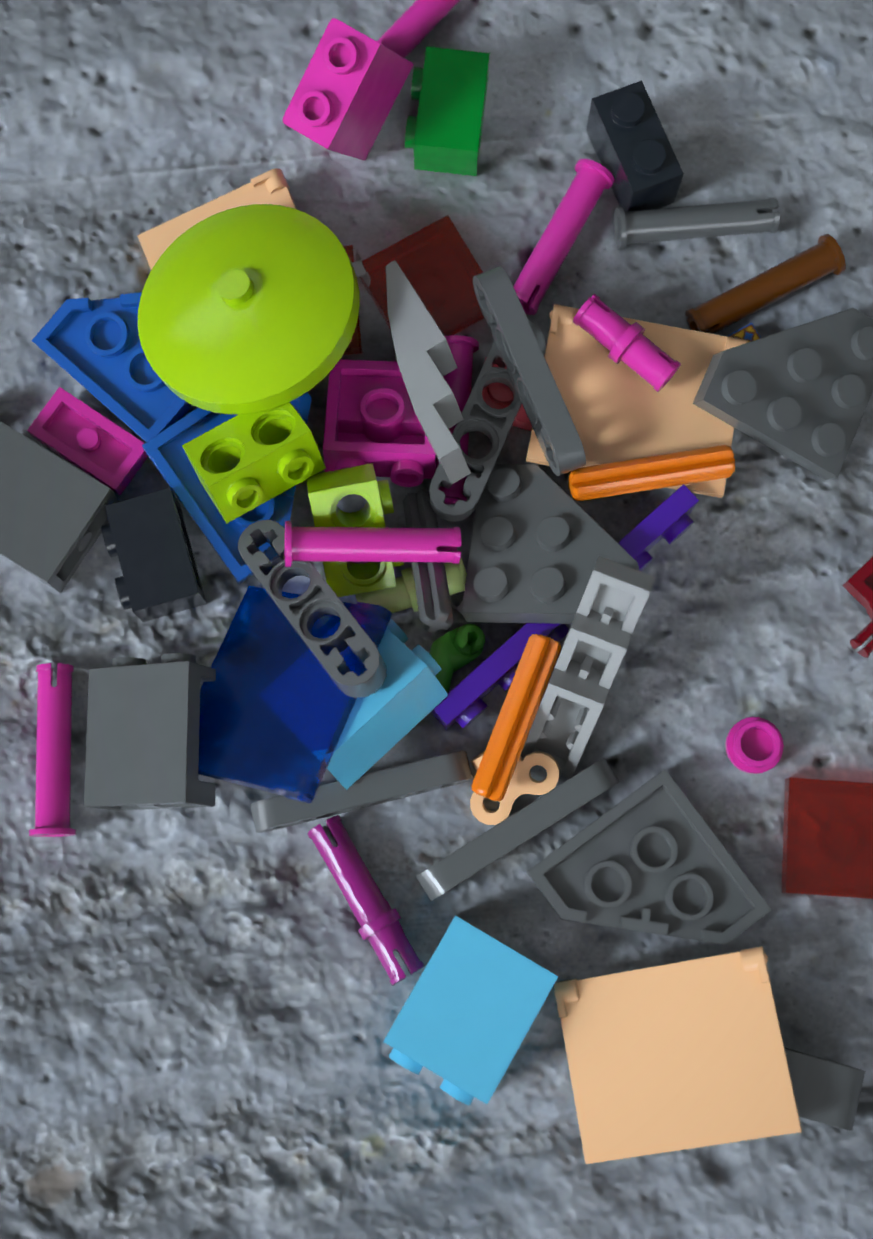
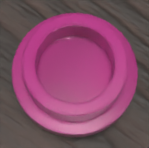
M748 717L740 720L730 729L726 737L725 747L729 760L736 768L745 773L760 774L769 771L777 765L782 757L784 744L780 731L773 723L760 717Z

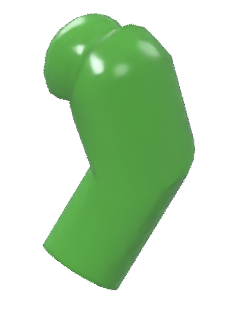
M464 624L435 640L430 648L429 654L442 669L435 677L447 693L450 690L453 673L474 661L483 651L485 635L483 630L475 624Z

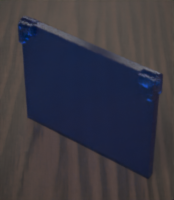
M248 586L210 667L216 669V681L203 682L200 688L198 774L283 795L288 799L310 804L314 800L357 698L347 696L337 687L265 589ZM282 591V596L286 598L301 596V594ZM342 602L378 649L392 617V612L379 605L357 602V604ZM325 615L319 618L313 625L312 636L320 639L332 636L338 630L341 618L335 615ZM349 646L340 653L349 666L350 671L354 672L357 676L367 671L365 665L359 662Z

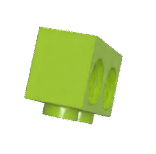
M290 402L258 413L237 415L182 445L201 484L226 523L233 521L326 469L311 430Z
M373 463L318 473L307 479L308 496L315 527L386 528L383 515L394 513L388 479L377 481ZM350 494L360 495L367 500L364 507L356 512L342 511L337 507V504L343 497ZM322 561L326 582L338 598L396 587L393 567L404 565V562H367L357 564L354 562Z

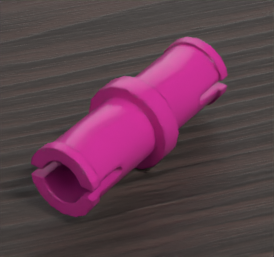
M593 294L582 305L573 318L572 322L576 326L579 325L610 351L608 357L616 364L623 361L651 384L657 392L670 381L681 366V363L672 359L643 335L645 328L637 322L632 325L602 302L596 294Z

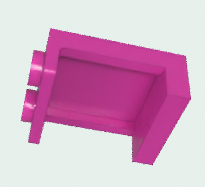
M333 18L329 21L283 116V123L328 150L365 161L414 63L342 21Z

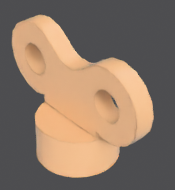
M485 750L470 761L476 771ZM538 751L527 754L524 759L520 756L505 797L499 801V808L495 811L488 810L484 806L485 797L473 792L470 799V809L473 816L479 822L486 825H496L509 817L514 801L519 796L524 794L544 795L556 787L560 778V767L557 761L550 754ZM536 765L544 767L547 777L542 781L534 780L530 774L532 767Z

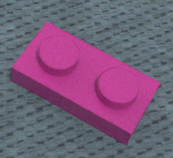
M61 387L56 390L27 429L33 438L109 487L118 495L122 494L148 458V455L143 450L142 445L144 443Z

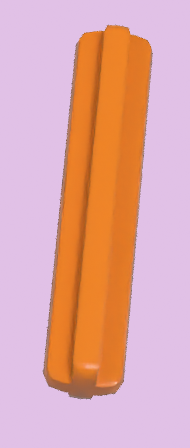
M728 445L581 467L570 472L569 487L573 499L583 501L729 478L735 472V459L732 448Z
M532 634L528 639L471 785L472 791L480 796L493 801H501L505 797L561 652V644L550 637Z

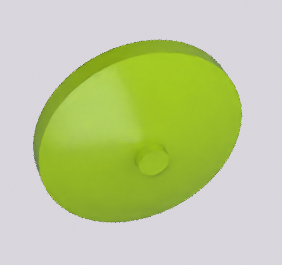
M253 204L228 209L214 214L186 230L157 260L145 282L140 297L138 333L141 346L149 364L165 385L179 398L193 406L214 413L237 415L270 410L282 406L311 390L326 377L343 356L354 334L359 315L360 292L357 276L339 239L326 225L313 216L294 208L272 204Z

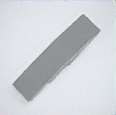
M394 260L386 265L388 317L397 363L415 414L452 485L471 473L459 445L449 431V428L464 420L455 396L443 378L446 374L457 369V365L446 338Z
M598 556L520 755L522 759L527 754L535 751L548 753L557 761L560 767V775L572 778L604 707L609 689L627 651L632 633L651 593L655 577Z

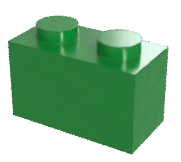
M426 46L424 67H414L412 76L411 100L419 101L417 116H407L405 130V148L414 149V170L477 176L488 87L490 53Z

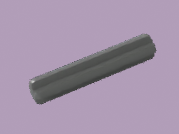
M421 489L417 493H408L404 497L403 508L406 528H439L437 515H435L429 504L428 491ZM411 562L419 618L423 623L424 629L434 633L439 629L450 628L454 620L444 562Z

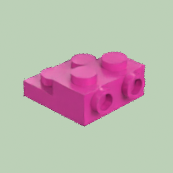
M339 360L329 372L323 441L325 472L373 463L376 477H390L391 481L398 486L414 487L420 485L424 479L433 478L436 468V454L415 414L397 362Z

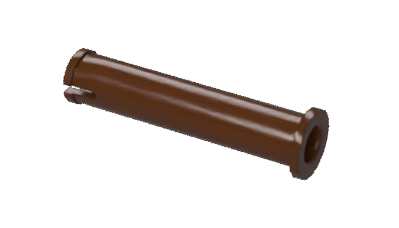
M824 234L820 236L818 244L707 302L686 310L685 316L688 318L686 322L689 329L715 334L830 273L835 275L844 273L846 262L842 249L831 235Z

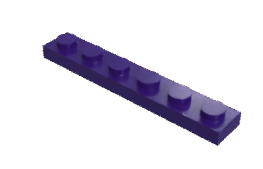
M684 484L618 542L637 561L640 572L654 559L648 552L663 538L669 545L672 544L694 523L688 515L699 500ZM525 624L448 693V696L432 710V715L446 731L456 722L463 729L466 728L487 709L488 705L482 700L498 685L504 691L510 688L528 639L532 634H541L561 643L566 639L569 628L566 624Z

